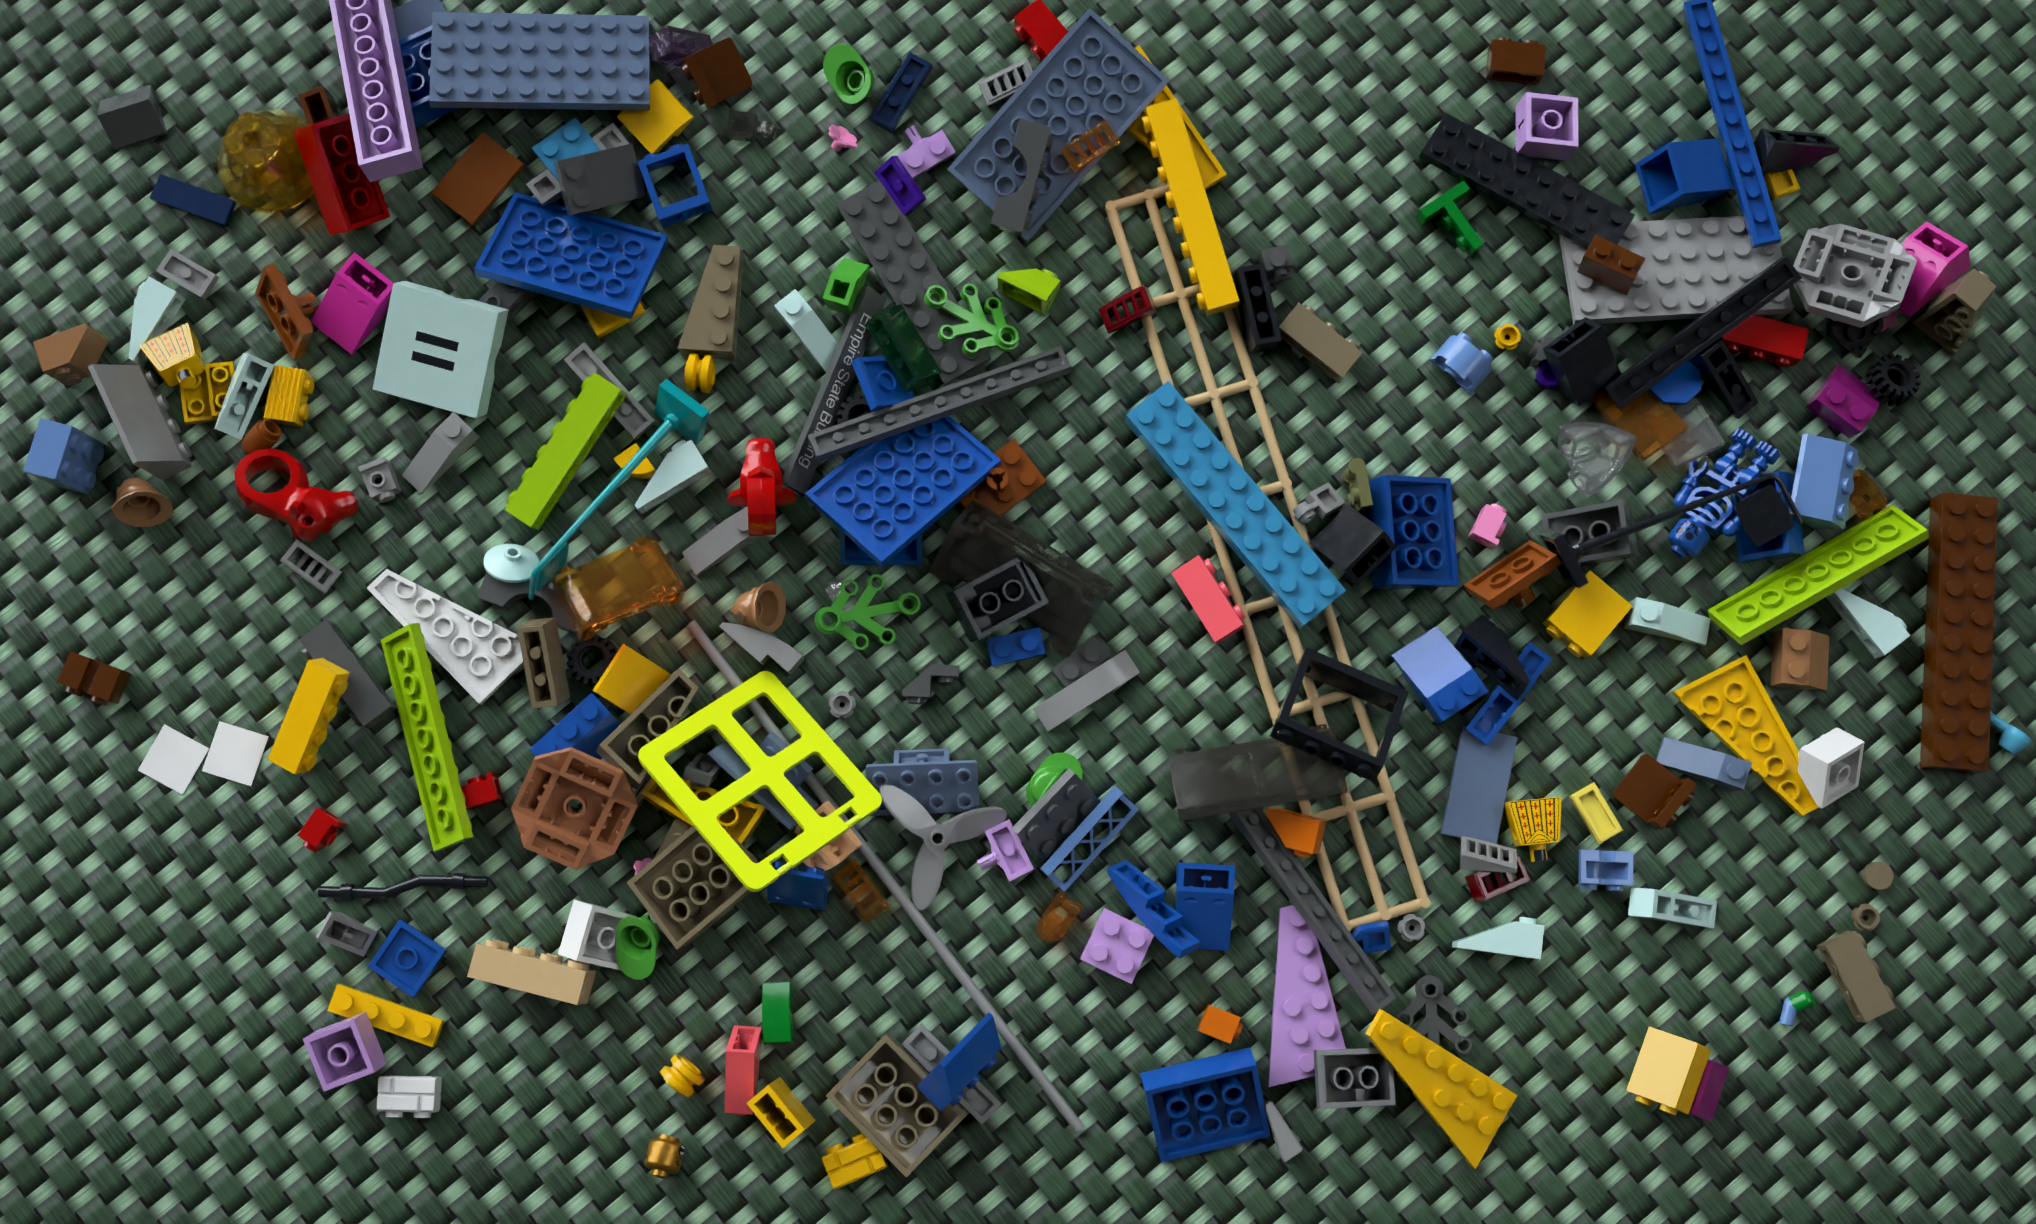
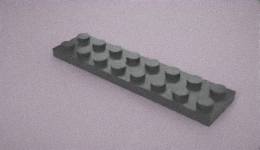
M880 180L836 204L838 211L943 385L946 386L990 361L991 357L986 349L978 350L972 357L966 356L962 352V345L967 338L979 339L976 333L954 337L950 343H943L939 340L938 332L943 325L953 326L966 322L941 308L930 309L925 304L924 295L928 288L933 285H939L946 290L947 299L959 305L907 218L902 214ZM931 297L933 301L938 302L936 298ZM943 331L945 336H951L949 332ZM967 344V347L970 350H974V347L972 345Z

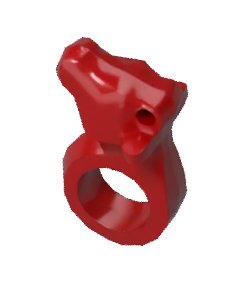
M758 437L747 441L746 458L740 474V488L728 494L727 503L734 506H747L749 536L776 535V505L793 504L796 502V495L793 491L783 487L782 473L775 457L773 440Z
M273 448L256 450L241 459L235 470L236 492L243 506L259 515L287 523L291 527L293 537L299 541L311 542L318 535L330 532L341 520L354 516L358 509V500L350 491L332 492L317 487H309L308 477L302 463L294 456ZM273 469L281 471L290 478L289 483L275 493L258 492L249 485L250 479L263 470Z

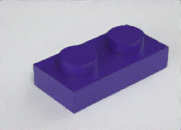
M891 156L874 172L903 215H910L927 199L898 156Z

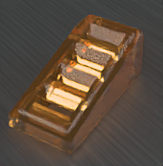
M1105 119L1060 150L1073 171L1077 172L1122 141L1108 119ZM1102 129L1105 131V133L1111 141L1108 144H1106L1105 140L1099 132ZM1093 135L1101 146L1099 150L1096 149L1090 139ZM1085 141L1092 153L1089 157L1080 144ZM1074 147L1083 159L1080 163L1071 151Z
M855 858L832 875L862 917L868 922L890 906V903ZM853 872H858V875H856L848 883H845L844 879H846ZM864 880L865 883L861 885L858 889H856L854 892H852L851 889L860 881ZM869 889L872 891L864 899L859 901L858 898L861 895H863L866 891H868ZM876 898L878 899V900H877L875 903H873L870 907H868L867 909L865 908L868 904H870V903H871L872 901H874Z

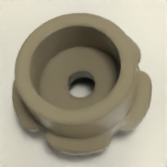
M1861 904L1859 908H1854L1852 911L1853 924L1860 931H1872L1879 924L1880 915L1870 904ZM1864 915L1867 916V920L1863 919Z

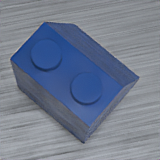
M1718 138L1670 142L1635 163L1649 214L1716 199L1733 189Z

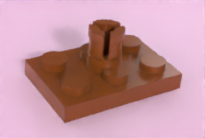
M275 263L264 266L255 294L292 360L302 358L313 333L311 321L304 316L315 314L319 306L318 304L312 305L311 303L317 300L310 292L299 297L292 295L287 286L285 275L278 271Z
M1015 439L994 453L1001 459V466L993 468L989 472L990 476H987L983 482L959 501L981 531L1047 483Z
M1529 540L1464 584V587L1469 595L1493 610L1505 605L1511 597L1516 607H1523L1521 599H1524L1526 605L1535 599V594L1531 590L1530 585L1539 578L1549 575L1561 562L1556 554Z

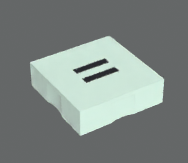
M408 281L393 283L373 390L473 418L486 415L495 378V360L501 348L508 309L472 299L455 298L443 291Z

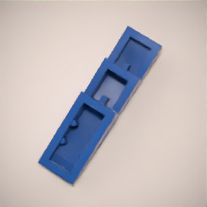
M1528 642L1517 657L1530 680L1521 698L1516 700L1500 685L1496 684L1465 727L1468 732L1487 746L1520 705L1521 700L1537 681L1538 676L1552 660L1551 657L1531 642Z
M1128 860L1108 867L1107 873L1122 897L1142 923L1163 945L1179 959L1197 951L1200 941L1180 925L1183 916L1163 901L1166 894L1163 888Z

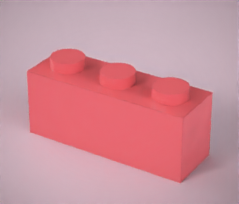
M1198 555L1171 574L1214 642L1220 644L1246 627L1243 622L1246 616L1238 604L1233 606L1228 597L1232 594L1224 581L1219 583L1215 578L1214 573L1217 570L1209 558L1204 560L1203 557Z

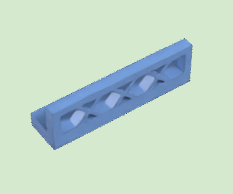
M1114 786L1040 870L1065 892L1139 809L1123 795L1120 789ZM1119 799L1131 811L1124 818L1112 819L1111 807ZM1108 811V819H1101ZM1109 822V835L1105 839H1093V827L1096 823ZM1112 822H1120L1112 831ZM1090 832V840H1082ZM1079 843H1090L1091 855L1086 860H1074V848ZM1093 843H1101V844L1094 850ZM1071 852V860L1063 861ZM1075 863H1083V864L1075 871ZM1059 864H1072V876L1065 884L1052 873Z

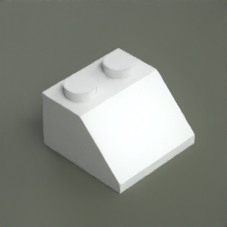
M1837 727L1821 735L1808 745H1804L1798 754V773L1816 805L1821 809L1854 790L1859 784L1865 742Z
M574 900L558 954L576 961L621 970L616 959L617 924L627 916H637Z

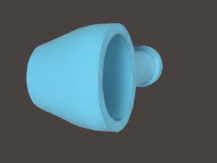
M1991 710L1990 725L2002 733L1998 744L2002 749L2011 755H2015L2032 742V739L2025 733L2003 721L1992 713Z

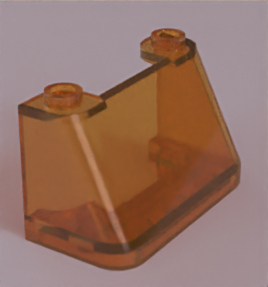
M646 535L636 539L633 542L634 545L576 568L567 566L557 571L558 576L555 577L553 584L580 642L592 638V632L600 628L601 630L607 629L609 624L656 605L661 607L665 600L669 606L682 601L686 589L656 538H649Z

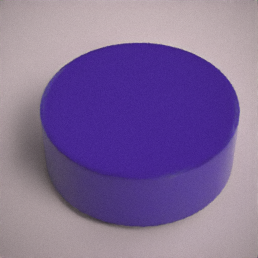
M1548 361L1542 363L1536 371L1538 384L1545 389L1556 388L1558 384Z

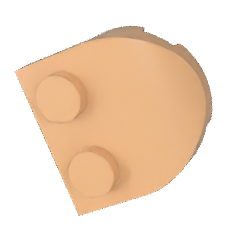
M828 800L816 809L815 812L820 817H826L836 809ZM799 824L794 833H797V836L804 832ZM849 828L847 832L807 858L803 863L808 867H817L824 869V871L829 870L848 858L862 845V842Z

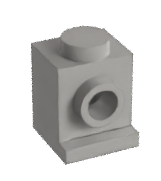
M385 457L358 467L370 498L374 501H379L380 503L388 502L395 498V494L402 492L392 464ZM382 477V482L376 485L375 480Z

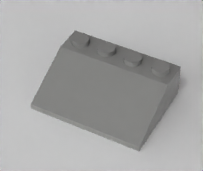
M92 364L88 366L132 464L161 480H165L193 466L189 459L192 456L187 444L181 442L178 434L181 433L177 422L170 418L167 412L170 409L169 404L162 394L159 395L156 388L159 383L152 371L148 372L139 365Z

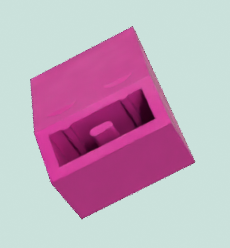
M1927 221L1902 243L1906 252L1917 260L1900 308L1897 309L1909 318L1970 268L1969 246Z
M354 252L336 273L311 323L353 355L387 315L393 282Z

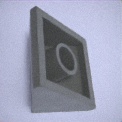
M152 85L100 101L97 116L116 151L167 135Z

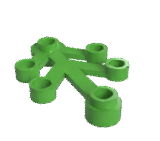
M966 284L960 292L962 300L968 302L971 312L948 300L947 292L943 287L933 285L928 288L924 295V302L930 309L941 308L966 322L953 326L943 325L938 332V338L941 342L950 343L954 337L981 331L989 335V337L978 340L967 338L964 341L961 349L969 357L974 356L978 350L997 347L1001 351L1009 352L1018 346V331L1013 326L1006 324L1001 310L1002 303L998 298L990 297L984 304V311L988 315H992L995 323L994 326L986 320L977 296L978 289L975 285ZM969 290L973 293V295L970 296L966 294L965 291ZM931 297L936 298L938 302L933 301ZM989 304H994L996 309L991 308ZM943 331L949 332L951 336H945ZM1002 337H1006L1009 342L1004 341ZM967 344L972 345L974 347V350H970L967 347Z
M874 574L867 579V587L852 610L841 612L849 597L855 595L858 591V584L854 580L849 579L842 582L840 586L841 591L831 607H823L817 611L814 622L820 632L824 634L837 632L849 640L853 648L864 650L869 645L868 637L862 633L857 634L843 623L855 621L876 635L880 643L885 645L891 644L895 640V632L890 628H884L869 617L899 611L905 615H912L920 609L921 602L916 594L905 593L899 597L898 601L868 606L876 592L881 590L885 584V580L881 575ZM874 577L880 580V586L877 588L871 584ZM847 583L853 584V592L847 593L845 591ZM905 599L911 600L912 607L910 609L904 608L903 602ZM826 615H830L833 619L832 624L829 626L823 622V618ZM885 631L891 634V639L888 642L882 638V634ZM859 636L863 637L865 641L862 647H858L855 642Z

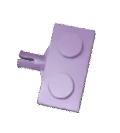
M911 126L910 129L905 130V133L911 140L912 145L908 150L899 154L898 158L911 177L915 179L955 156L956 152L943 130L922 139L915 126Z
M1010 819L985 831L991 844L992 853L977 860L979 865L989 860V862L980 866L982 871L997 863L1004 870L1009 882L1034 870L1019 837L1011 830L1013 825Z

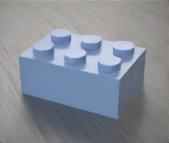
M40 418L23 471L55 487L89 495L90 489L94 487L96 482L95 473L98 463L104 457V443L73 426Z

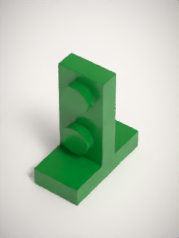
M1462 181L1421 208L1416 219L1422 226L1440 215L1443 227L1447 231H1451L1456 237L1455 241L1458 248L1471 257L1479 252L1484 243L1456 206V203L1464 199L1470 190L1466 182Z

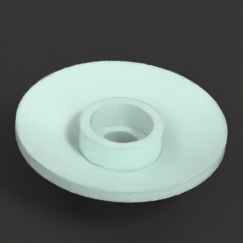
M501 544L487 551L483 564L487 573L495 579L508 583H520L531 579V574L539 563V559L532 550L524 546Z

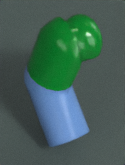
M1800 991L1787 997L1783 1004L1779 1023L1793 1027L1797 1012L1807 1008L1812 1009L1816 1004L1815 997L1807 991Z

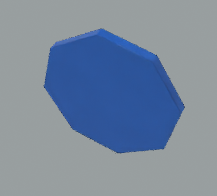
M1687 361L1648 391L1663 404L1686 405L1702 390L1700 370Z

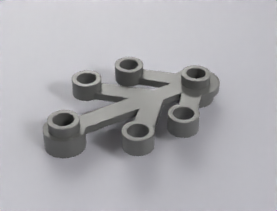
M1431 975L1421 977L1415 986L1416 997L1404 1011L1398 1012L1395 1018L1399 1020L1401 1015L1406 1014L1409 1017V1022L1406 1025L1410 1027L1413 1024V1016L1425 1004L1426 1016L1414 1030L1423 1036L1427 1033V1038L1439 1046L1440 1032L1453 1044L1457 1052L1468 1053L1472 1048L1471 1040L1465 1036H1460L1437 1015V1004L1451 1015L1452 1021L1458 1025H1464L1469 1021V1012L1464 1008L1457 1007L1443 994V984L1437 977ZM1428 984H1432L1435 988L1432 995H1428L1425 992V987ZM1458 1011H1462L1465 1014V1018L1461 1022L1456 1020V1013ZM1462 1039L1467 1042L1465 1050H1460L1458 1047V1042Z

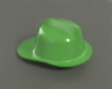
M837 44L830 48L825 55L823 69L828 82L838 97L848 104H856L865 97H871L873 95L871 91L874 87L875 78L873 72L863 61L859 53L852 46L846 44Z
M1054 753L1048 756L1041 763L1027 786L1026 797L1029 805L1032 807L1068 768L1082 780L1083 770L1080 762L1068 753Z
M650 915L642 917L627 916L617 924V963L621 971L632 979L642 980L650 976L655 967L656 948L660 943L661 935L657 925L651 921Z

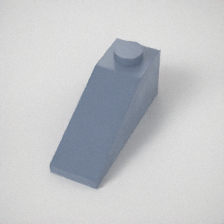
M1666 737L1662 739L1656 761L1666 768L1731 791L1744 789L1752 765L1751 762L1726 753Z

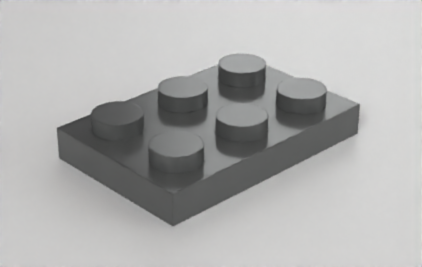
M1068 768L1011 830L1044 862L1101 801L1076 773Z

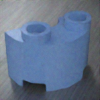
M1460 332L1457 336H1450L1431 357L1430 361L1443 372L1452 375L1456 383L1471 395L1491 372L1492 367L1490 363L1493 361V357L1487 351L1477 349L1472 344V339L1465 333Z
M1580 849V890H1597V885H1606V891H1623V886L1634 885L1633 852Z

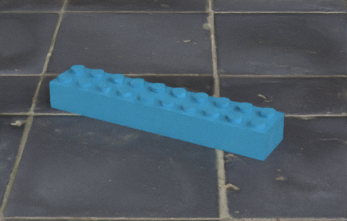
M1169 381L1126 414L1125 423L1299 629H1302L1344 594L1346 589Z

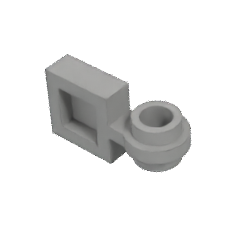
M1328 482L1308 493L1305 498L1308 503L1304 501L1293 510L1294 518L1297 522L1306 524L1317 513L1323 519L1341 509L1345 502Z

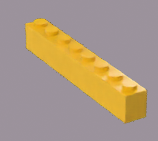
M1177 98L1145 108V117H1142V123L1145 133L1150 132L1153 142L1149 143L1153 158L1158 157L1161 166L1157 168L1160 182H1166L1168 192L1165 193L1167 205L1169 208H1174L1176 215L1173 218L1175 231L1177 234H1182L1184 242L1180 243L1183 257L1184 259L1189 258L1192 268L1188 269L1192 284L1197 283L1199 293L1196 294L1200 310L1205 309L1207 316L1236 308L1239 304L1238 294Z

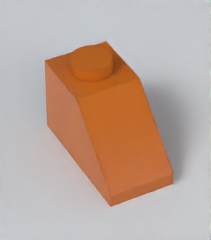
M1278 807L1266 808L1265 814L1285 847L1294 849L1293 854L1309 858L1310 854L1320 852L1327 820Z

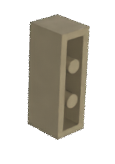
M1298 303L1279 326L1281 339L1338 384L1362 355V352L1359 350L1360 347L1356 342L1339 335L1338 329L1330 322L1324 323L1317 317L1316 311L1308 305L1303 306Z
M556 617L529 620L517 627L531 706L532 708L559 706L570 698Z
M1844 931L1816 945L1856 1022L1867 1023L1896 1008L1892 1001L1894 1000L1893 993L1887 985L1883 984L1879 977L1880 969L1877 963L1868 956L1865 950L1867 949V944L1859 933L1857 934L1856 931Z

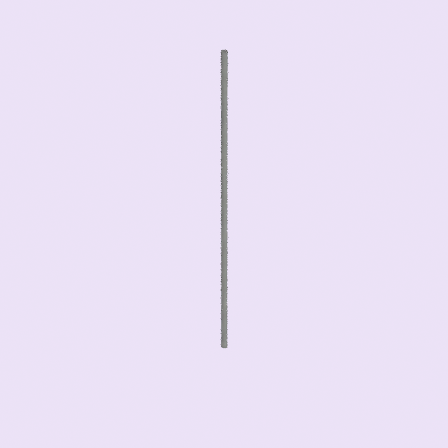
M695 620L690 622L686 626L731 686L736 688L743 683L698 623ZM756 699L747 704L768 734L774 732L788 746L791 745ZM811 771L804 781L822 804L829 800L837 810L839 806ZM845 814L841 815L845 822L849 820ZM852 826L851 830L862 842L858 851L985 1016L989 1012L993 1015L998 1033L1075 1133H1078L1085 1127L859 832Z

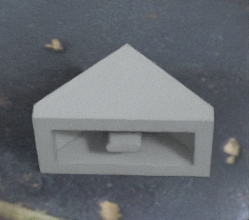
M330 911L316 937L364 957L377 931L342 912Z

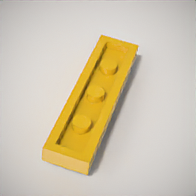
M337 984L327 1010L347 1018L367 1012L373 1027L430 1047H435L445 1021L444 1019L343 984Z

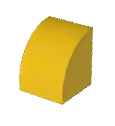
M635 443L614 458L621 469L640 450L639 446ZM646 457L629 476L636 479H649L653 477L656 470Z

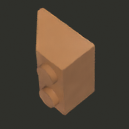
M84 323L34 341L33 344L42 371L64 385H76L81 383L83 378L91 376L88 366L98 363L108 340L106 336Z
M1782 628L1773 632L1770 686L1827 691L1829 636L1812 630Z

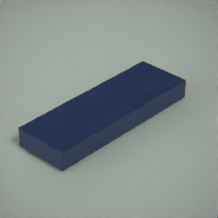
M909 52L871 113L869 120L893 133L933 68L932 64Z
M162 174L159 175L150 199L154 202L227 227L237 204L230 198Z

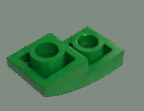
M790 982L763 983L762 1028L765 1045L793 1042L794 1016L791 1013L793 986Z

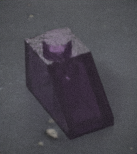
M667 25L649 36L651 62L672 67L682 66L685 64L683 58L710 46L711 37L710 35Z

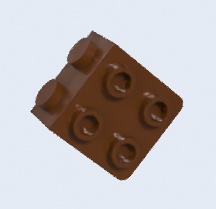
M731 38L720 40L683 58L685 64L681 68L687 80L692 79L697 88L693 93L699 105L704 104L707 109L752 86L750 75Z
M1643 754L1614 789L1612 795L1652 829L1657 830L1664 827L1669 828L1678 817L1676 814L1677 810L1681 805L1685 807L1693 799L1695 793L1692 791L1697 784L1689 778L1680 780L1650 755Z

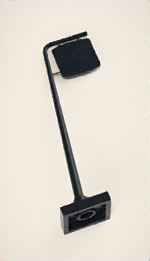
M1767 474L1579 544L1576 542L1570 544L1562 533L1550 529L1539 535L1547 550L1558 556L1561 564L1557 566V569L1564 582L1580 588L1589 583L1579 560L1584 557V553L1736 492L1741 499L1735 503L1736 513L1746 534L1757 547L1792 529V515H1794L1798 524H1802L1803 520L1781 478L1775 474ZM1769 479L1775 480L1781 490L1778 492L1773 485L1769 484L1744 499L1741 498L1738 492ZM1783 493L1792 513H1789L1780 494Z

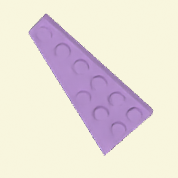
M1294 905L1279 908L1268 1087L1315 1076L1314 1050L1346 1049L1317 937Z

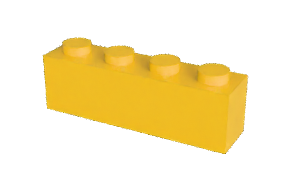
M324 658L308 660L267 760L294 775L308 772L314 767L319 747L327 737L326 730L330 721L337 713L338 701L347 689V680L350 672Z

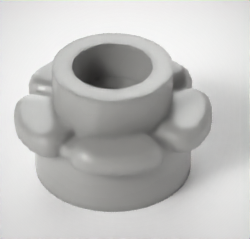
M845 691L837 692L829 700L830 712L837 718L850 717L853 714V708L856 707L854 697L849 696V693ZM841 702L845 703L844 707H840Z
M1407 914L1403 917V920L1399 921L1398 932L1402 934L1401 937L1405 941H1418L1424 936L1425 923L1422 918L1416 917L1414 914ZM1410 925L1414 926L1413 931L1409 930Z

